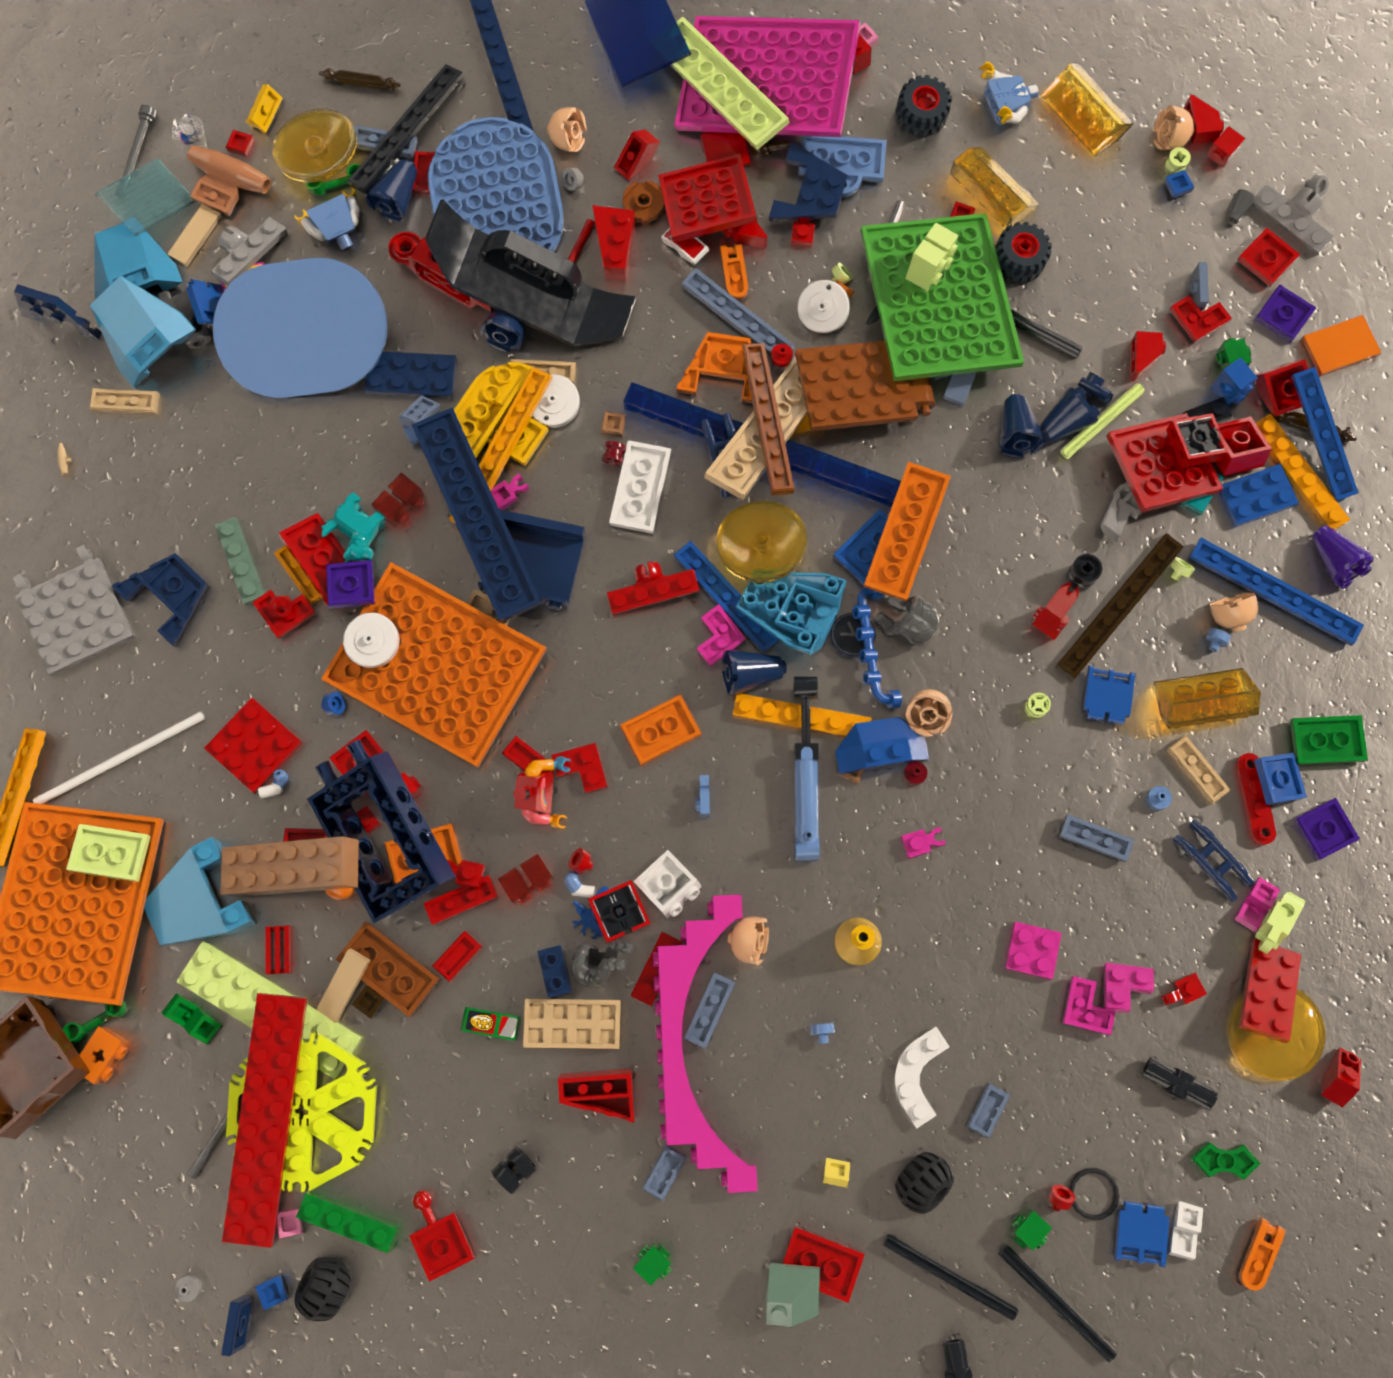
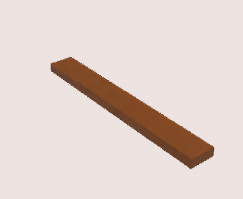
M743 344L742 352L771 496L794 494L795 488L765 344Z

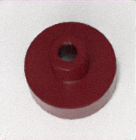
M913 761L905 767L903 775L907 783L916 786L926 780L928 771L923 763Z

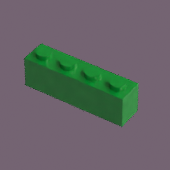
M313 1191L305 1193L296 1216L300 1220L385 1253H389L394 1249L402 1228L399 1224Z

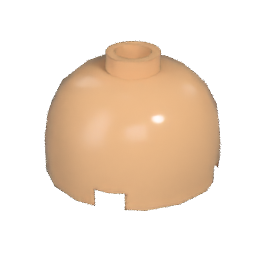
M1168 105V108L1162 109L1156 118L1153 132H1157L1158 140H1153L1158 149L1172 151L1174 148H1182L1187 144L1194 133L1192 116L1187 110Z
M565 107L554 112L547 125V132L552 143L563 151L578 152L582 148L585 138H581L582 131H586V122L582 111L572 107Z
M1255 593L1235 595L1236 597L1229 599L1225 597L1210 603V611L1215 622L1224 628H1232L1233 632L1245 630L1247 628L1246 624L1251 623L1258 613V601Z
M933 689L921 690L915 693L909 700L906 708V719L910 728L917 734L927 737L939 732L941 734L951 724L953 714L951 703L946 695L940 691Z
M748 916L738 921L734 929L729 931L728 943L731 944L733 954L740 961L753 965H760L763 960L759 959L761 953L766 954L769 938V927H764V922H768L767 919Z

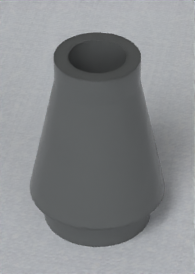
M1240 189L1233 195L1227 216L1229 222L1238 224L1254 203V195L1251 192Z

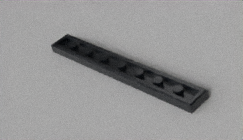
M447 64L443 66L349 178V186L367 194L464 78L462 71Z

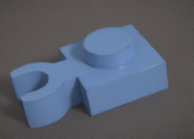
M700 775V797H695L696 811H700V817H710L709 775Z

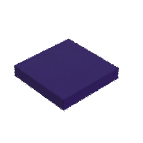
M1279 284L1254 320L1291 343L1316 307Z
M372 560L326 565L329 609L375 604Z
M1336 798L1293 819L1317 861L1360 840Z

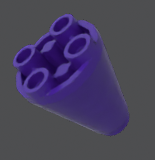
M1325 525L1313 534L1312 538L1336 586L1345 589L1352 584L1353 579L1359 575L1363 577L1372 570L1370 564L1374 561V556L1335 529Z

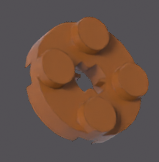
M637 181L625 189L623 193V209L635 210L636 222L648 225L651 221L659 218L664 211L665 204L662 190L656 183L652 181L638 183ZM648 199V204L641 205L639 200Z

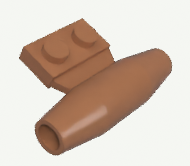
M193 145L188 150L187 160L207 173L197 181L190 195L193 201L230 216L239 200V188L261 194H266L270 188V178L243 161L220 151Z

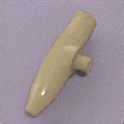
M59 443L57 450L58 466L61 476L69 475L68 465L72 460L67 458L63 444Z

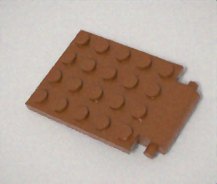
M885 341L796 349L795 356L811 431L914 421L918 418L917 410H921L922 416H929L931 414L930 409L935 406L929 378L893 380Z

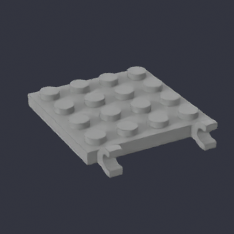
M85 545L75 548L84 564L31 588L28 578H24L22 574L13 577L16 586L21 592L15 595V598L47 673L50 676L135 638L115 589L111 587L112 582L102 560L99 557L94 559L91 550L87 549Z

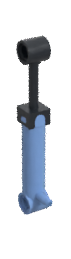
M794 676V699L801 700V743H795L794 745L795 861H819L818 743H811L810 700L817 699L818 678Z

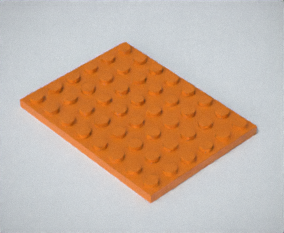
M390 562L374 589L375 604L365 605L359 615L378 613L394 623L400 638L396 655L384 666L365 668L354 663L347 656L342 643L321 679L479 768L547 648Z
M24 802L0 895V991L122 1006L163 828V819ZM79 824L151 836L139 882L66 870Z

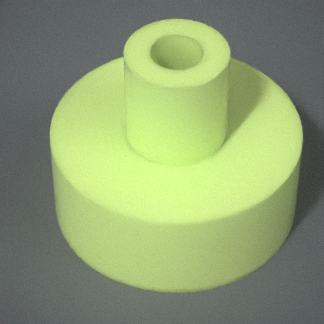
M837 263L832 268L834 276L830 281L836 282L838 280L842 284L847 285L853 279L850 271L842 263Z
M1175 557L1170 565L1175 570L1171 577L1177 581L1180 580L1182 575L1190 577L1195 570L1191 564L1178 557Z

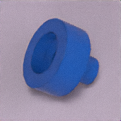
M339 692L327 693L324 695L321 703L322 709L330 716L343 713L346 706L345 699Z

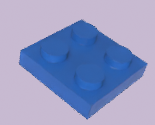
M1295 753L1261 757L1254 760L1266 805L1307 798Z

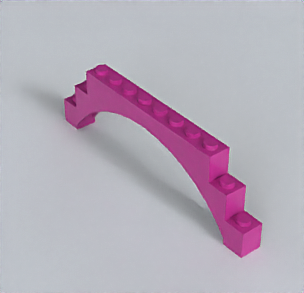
M741 895L712 896L711 902H707V914L712 916V920L685 921L684 927H680V940L685 941V945L658 946L657 952H653V967L658 966V976H654V991H659V1000L655 1001V1015H660V1025H656V1040H661V1050H657V1064H662V1074L658 1075V1088L663 1089V1099L659 1100L660 1115L664 1114V1124L660 1125L661 1140H665L666 1145L694 1144L695 1148H690L691 1163H695L697 1169L725 1168V1172H721V1186L726 1187V1192L758 1191L756 1165L746 1164L718 1138L705 1120L689 1086L682 1051V1020L685 1002L696 970L718 936L734 920L743 919Z

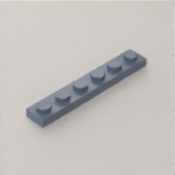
M697 268L683 280L682 287L746 338H751L754 344L764 343L766 353L771 356V351L777 344H787L791 347L792 351L794 350L795 345Z

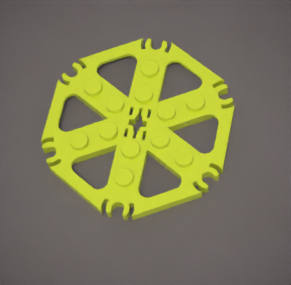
M315 1032L310 1033L309 1042H305L302 1036L294 1098L296 1099L295 1104L293 1101L286 1163L281 1187L283 1191L286 1190V1181H289L287 1184L288 1192L294 1189V1182L301 1184V1192L307 1189L308 1183V1192L361 1163L355 1160L362 1161L365 1158L364 1155L360 1154L359 1148L365 1147L369 1150L372 1147L364 1139L369 1140L371 1143L374 1142L377 1085L370 1089H367V1086L372 1085L376 1080L373 1078L370 1081H366L363 1078V1074L369 1071L370 1068L365 1067L360 1071L358 1070L360 1066L366 1063L320 1033L317 1034V1043H315ZM325 1051L345 1063L347 1072L345 1075L316 1090L318 1054ZM244 1062L239 1064V1067L245 1071L244 1076H239L235 1073L232 1075L233 1080L229 1081L226 1138L233 1134H236V1136L227 1142L228 1145L236 1142L239 1097L244 1090L247 1063ZM354 1097H361L365 1102L363 1128L357 1131L328 1111ZM301 1104L304 1105L305 1110H308V1113L303 1116L302 1121L300 1114L296 1113V1109H299ZM314 1136L339 1151L342 1155V1161L338 1165L321 1174L312 1172Z

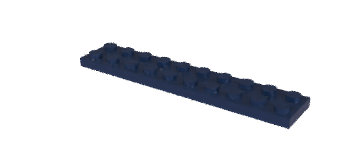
M453 407L412 424V428L500 623L542 605Z

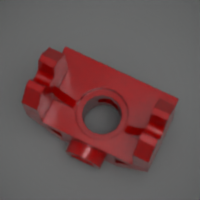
M1071 582L1061 585L1045 608L1040 606L1032 616L1035 619L1032 625L1053 640L1058 637L1068 624L1070 618L1066 616V613L1079 597L1078 587L1072 592L1069 591Z

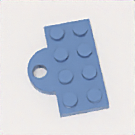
M802 136L801 147L847 174L846 188H844L842 198L856 193L862 181L883 182L887 140L846 136ZM799 167V175L804 176L806 168Z

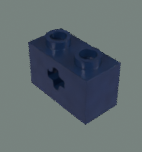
M558 945L537 951L548 998L554 999L573 994L563 947Z

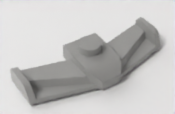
M1127 482L1121 484L1113 493V499L1101 523L1102 532L1116 542L1123 531L1129 515L1137 519L1142 514Z

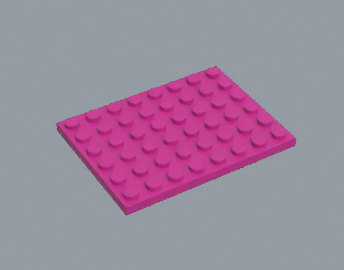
M695 17L694 28L789 118L790 123L776 135L842 136L860 30V20ZM683 78L674 124L677 131L739 133Z

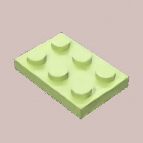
M79 824L66 870L139 882L151 836Z

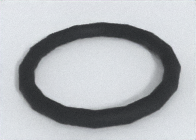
M1098 1168L1084 1169L1076 1174L1071 1181L1069 1189L1074 1193L1076 1183L1086 1174L1097 1173L1103 1175L1110 1181L1114 1189L1113 1204L1108 1211L1101 1215L1085 1213L1078 1207L1076 1201H1074L1072 1206L1084 1218L1103 1220L1110 1216L1118 1206L1120 1198L1118 1186L1114 1178L1106 1171Z

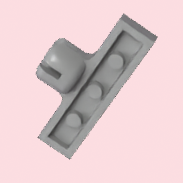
M1265 184L1253 198V205L1318 255L1334 237L1312 218V215L1322 205L1323 200L1321 196L1316 193L1310 201H1307L1314 190L1304 187L1292 200H1288L1268 184Z
M270 217L251 234H245L234 226H227L225 229L232 234L222 230L218 242L220 248L228 252L229 255L212 270L213 276L229 286L234 279L249 270L287 234L286 227Z

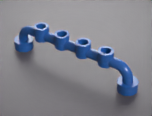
M864 587L857 596L858 605H855L852 610L853 618L860 619L861 627L856 629V638L858 641H864L865 649L860 650L859 659L861 663H867L868 671L863 673V683L870 685L876 700L886 704L889 709L900 708L902 695L899 690H888L885 695L880 689L881 674L877 671L876 665L878 653L873 646L874 630L870 627L869 621L871 609L866 602L868 595L870 599H882L884 594Z

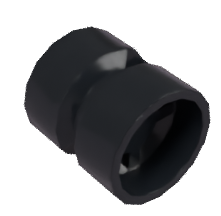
M1092 554L1078 556L1067 571V582L1072 583L1071 587L1073 589L1078 587L1079 591L1091 588L1102 574V563Z
M516 1146L506 1155V1161H500L491 1170V1173L506 1191L513 1194L522 1185V1179H528L537 1170V1167ZM515 1165L518 1167L516 1171L513 1169Z

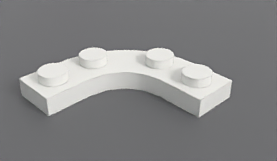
M936 1026L915 1039L904 1049L897 1061L894 1086L896 1096L916 1129L937 1116L920 1087V1073L923 1066L929 1060L949 1048V1045Z

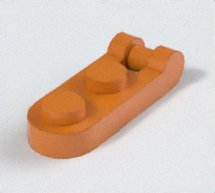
M735 244L734 247L720 246L726 292L738 301L743 300L748 294V282L742 244ZM736 255V258H729V257H728V256Z
M1259 1218L1256 1223L1255 1233L1239 1271L1241 1284L1254 1291L1262 1289L1266 1284L1285 1235L1284 1228L1278 1225L1274 1227L1263 1218ZM1266 1234L1271 1236L1270 1243L1264 1241Z

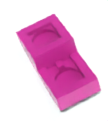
M1261 877L1257 878L1241 904L1234 920L1253 932L1257 931L1267 911L1272 908L1280 889Z

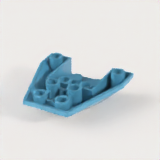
M135 218L94 234L95 299L119 276H123L142 289L158 284L163 292L173 289L183 282L177 265Z
M119 276L90 304L118 370L133 387H136L150 374L147 369L174 344H182L196 331L195 327L180 311L123 276Z
M754 571L736 609L790 648L812 655L822 648L840 610L847 580L826 573Z

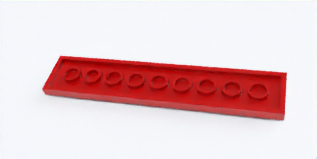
M257 993L222 1242L271 1248L274 1244L308 998Z

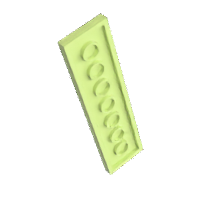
M681 17L651 43L652 48L756 150L790 123L789 118L684 17Z
M206 941L201 942L176 981L250 1028L253 1026L257 993L296 997ZM307 1003L303 1040L309 1042L310 1033L315 1032V1043H317V1034L320 1033L351 1054H354L363 1037L339 1022L334 1023ZM320 1052L318 1054V1070L335 1080L339 1078L346 1064L328 1052Z

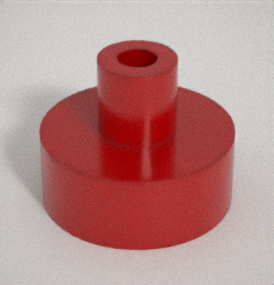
M777 344L771 351V361L777 367H787L792 362L793 351L787 344Z
M582 848L575 850L569 859V869L577 873H582L585 869L590 871L593 867V862L590 861V853Z
M1054 1185L1048 1195L1052 1203V1209L1057 1212L1061 1211V1209H1070L1075 1201L1074 1193L1063 1185Z

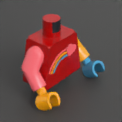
M559 756L555 761L552 759L535 760L528 765L524 772L517 775L516 788L513 792L515 798L514 807L522 810L521 813L528 822L548 825L550 823L553 828L562 829L566 827L559 825L560 818H567L565 815L553 814L550 817L549 814H551L554 768L563 772H569L571 768L563 767L565 761H571L570 759Z

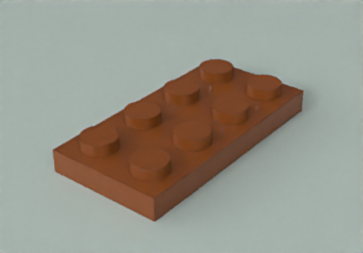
M366 921L335 959L341 963L347 950L351 948L371 960L361 980L410 1018L440 980L430 970Z

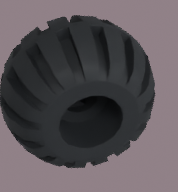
M923 1152L914 1157L901 1171L895 1183V1190L899 1200L906 1208L915 1213L926 1214L936 1208L947 1196L953 1186L954 1175L945 1159L934 1153Z
M319 1257L308 1265L298 1284L294 1298L295 1307L301 1315L308 1320L319 1322L328 1321L336 1315L350 1287L351 1273L346 1265L333 1257Z

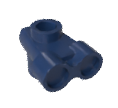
M1092 372L1086 378L1082 377L1078 383V386L1090 399L1095 396L1099 398L1098 400L1109 404L1114 396L1112 391L1102 387L1105 380Z

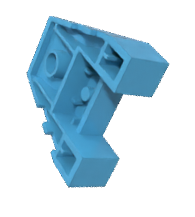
M211 837L190 847L146 898L144 910L161 946L218 936L235 935L257 924L247 902L239 900L223 909L220 906L206 872L221 866L222 844L219 840Z

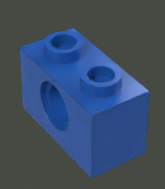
M1239 358L1223 369L1210 388L1218 398L1224 397L1228 406L1232 403L1237 405L1254 388L1253 383L1258 377L1243 359Z

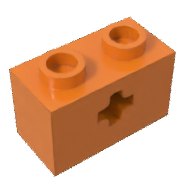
M98 1026L80 1053V1057L90 1070V1073L84 1078L93 1084L107 1082L114 1072L113 1067L117 1061L122 1060L128 1051L127 1046L130 1041L108 1027Z

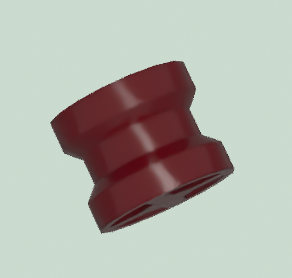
M606 441L604 445L605 453L602 454L601 460L613 466L623 465L624 459L622 455L626 452V446L617 441Z

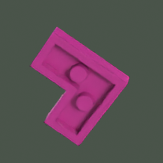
M719 604L701 617L702 622L713 636L698 646L697 651L711 668L722 659L725 650H735L746 642V638Z
M1105 963L1104 1011L1128 1014L1131 1011L1130 992L1152 994L1154 992L1153 968Z
M1071 976L1062 1023L1111 1035L1116 1012L1104 1011V1008L1092 1005L1097 982Z

